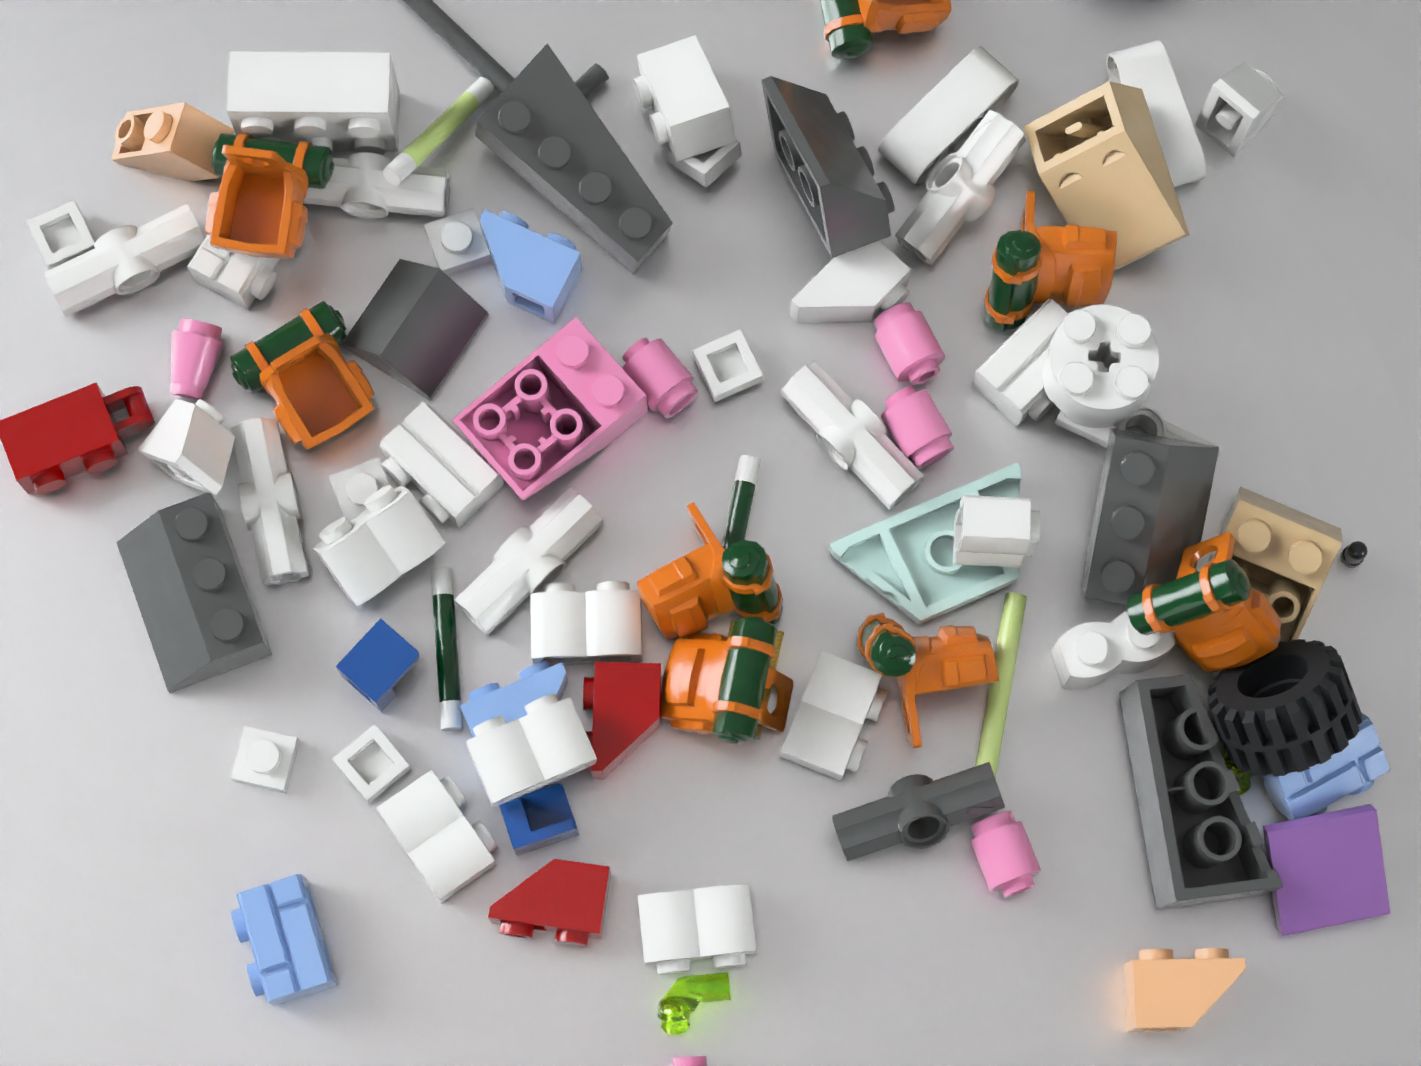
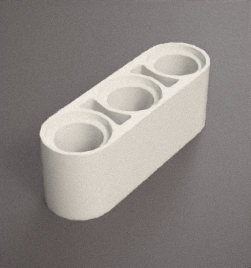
M1155 40L1109 53L1107 55V70L1110 81L1143 90L1174 187L1204 179L1206 176V164L1203 151L1163 43L1160 40Z
M978 46L888 132L880 143L878 151L916 186L922 184L927 180L928 174L939 160L946 155L954 153L966 142L989 110L996 112L1010 98L1018 87L1019 80L982 46Z

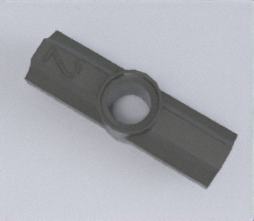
M990 762L934 781L926 775L914 774L905 776L891 786L888 797L832 815V820L846 860L850 861L900 843L915 849L932 847L946 837L950 826L1003 809L1005 805Z

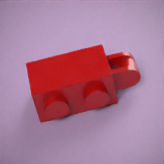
M93 383L0 420V439L15 479L28 494L32 492L47 494L65 486L67 478L85 471L88 474L101 473L114 467L118 462V458L129 454L123 439L150 428L154 425L155 420L140 386L128 387L105 396L99 385ZM126 408L129 418L116 422L113 413Z

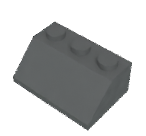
M773 76L762 79L774 152L831 258L891 236L888 214L895 211L891 193L884 181L880 183L875 182L873 178V164L864 146L856 148L853 143L855 140L854 132L847 114L844 111L837 113L828 96L824 93Z
M1110 428L1081 582V588L1086 598L1127 605L1128 598L1132 594L1143 591L1146 586L1152 584L1162 585L1177 578L1183 551L1189 546L1200 543L1202 539L1219 452L1218 446Z
M205 493L158 510L116 542L169 693L272 655L222 511L212 494Z

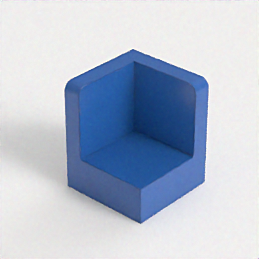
M380 618L335 667L344 680L382 712L396 697L392 688L419 660L420 655L412 645Z
M554 784L499 805L516 856L579 836L578 828L562 784Z

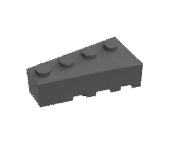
M547 43L477 119L475 136L628 271L634 274L668 236L673 222Z
M1191 674L1136 680L1119 692L1157 909L1263 896L1283 888L1276 869H1271L1261 844L1264 841L1255 821H1250L1237 792L1240 790V786L1232 769L1228 770L1217 746L1218 736Z

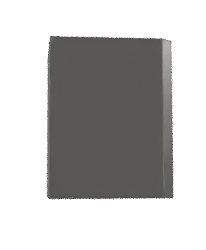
M399 259L341 345L346 350L431 401L489 314L440 268Z

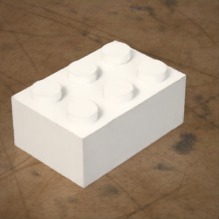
M229 51L227 114L236 135L238 133L250 134L251 137L294 143L308 141L312 142L313 145L330 147L331 154L333 151H354V153L370 152L384 155L385 151H398L400 90L390 52Z

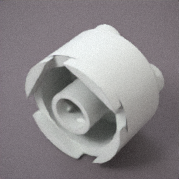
M1104 304L1074 310L1065 317L1064 321L1055 331L1043 365L1042 380L1048 398L1051 402L1055 403L1066 418L1084 427L1107 428L1124 421L1143 404L1157 376L1160 361L1157 341L1151 331L1149 322L1142 315L1132 313L1118 306ZM1094 361L1102 362L1104 367L1109 369L1108 372L1098 371V364Z

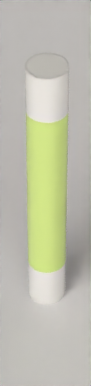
M480 77L383 170L385 179L390 184L398 186L494 94L495 88L492 82L485 77Z

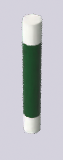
M740 455L722 540V546L725 550L732 544L745 540L761 459L755 456Z
M439 567L430 571L440 721L442 731H457L463 729V721L460 708L461 692L452 568Z

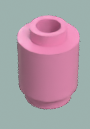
M906 302L885 310L875 319L874 325L877 329L875 339L899 382L910 381L912 385H920L931 380L940 372L939 365L945 359V354L921 311H915L912 304Z
M643 338L624 353L622 359L626 363L622 368L646 394L647 405L653 412L660 411L665 418H670L684 409L698 394V390L692 384L694 377L662 339L659 338L650 342L647 338Z
M909 386L894 393L885 400L888 409L880 417L899 450L909 460H912L918 469L937 462L953 451L954 446L949 439L952 436V432L926 389L915 392L914 388Z
M1012 811L992 815L971 826L975 838L970 842L990 891L1001 890L1004 898H1007L1035 886L1032 877L1039 874L1041 868L1023 823L1015 821Z

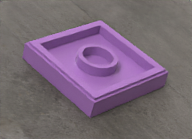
M1371 804L1263 826L1267 860L1271 869H1276L1283 888L1272 892L1277 929L1282 936L1390 914L1377 810Z

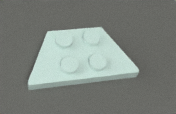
M1018 462L831 542L828 549L836 560L918 625L1017 583L1019 579L1018 567L953 564L955 515L960 507L962 495L1019 498L1021 467Z

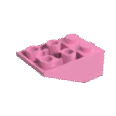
M575 317L454 417L452 421L523 501L610 445L648 413L646 394L579 319Z

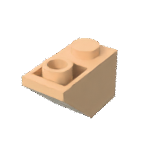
M185 102L126 113V116L116 129L115 141L117 143L111 160L129 167L189 182L220 178V176L215 174L212 167V150L220 134L234 135L235 131L233 128Z
M1226 948L1196 949L1195 959H1173L1172 949L1139 950V959H1132L1124 965L1127 1032L1185 1031L1193 1027L1246 970L1245 958H1229V949Z

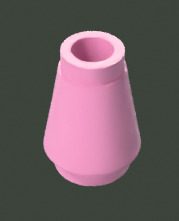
M180 319L178 330L172 331L171 394L202 400L203 391L206 389L225 344L224 341L220 340L222 327L191 319Z

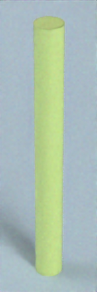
M1013 592L1005 594L995 651L999 681L990 682L975 765L978 766L990 762L995 779L1027 596Z

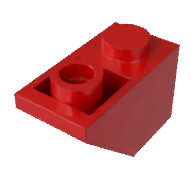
M595 662L594 677H584L583 710H593L592 731H585L597 757L596 764L591 766L593 780H604L660 728L661 663Z
M553 859L492 904L489 909L488 918L492 924L500 925L499 934L532 939L533 931L540 930L556 933L555 942L586 947L588 946L589 938H602L611 878L610 867Z

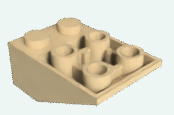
M1108 81L1023 126L1038 175L1067 224L1117 231L1114 271L1190 235L1142 89Z
M1240 487L1219 535L1230 532L1235 538L1231 560H1234L1244 570L1248 577L1250 588L1253 591H1261L1281 620L1280 641L1289 642L1298 639L1343 542L1341 528ZM1218 551L1211 553L1207 564L1216 557ZM1175 641L1174 646L1182 648L1181 645H1179L1177 641Z

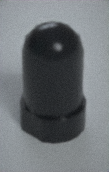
M1360 541L1352 542L1342 550L1340 555L1341 562L1349 568L1358 567L1367 555V546Z

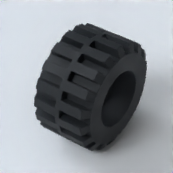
M1294 639L1289 642L1280 641L1277 649L1263 657L1240 667L1220 671L1215 677L1216 682L1212 683L1208 689L1209 697L1207 698V703L1228 758L1232 764H1236L1237 769L1243 772L1252 771L1253 775L1266 776L1269 774H1273L1274 777L1284 776L1291 772L1297 771L1299 773L1310 769L1309 767L1322 764L1330 760L1331 756L1335 753L1342 752L1349 745L1348 741L1356 737L1360 730L1358 725L1362 723L1360 707L1341 655H1338L1337 650L1332 646H1325L1324 642L1316 640L1306 642L1305 639Z

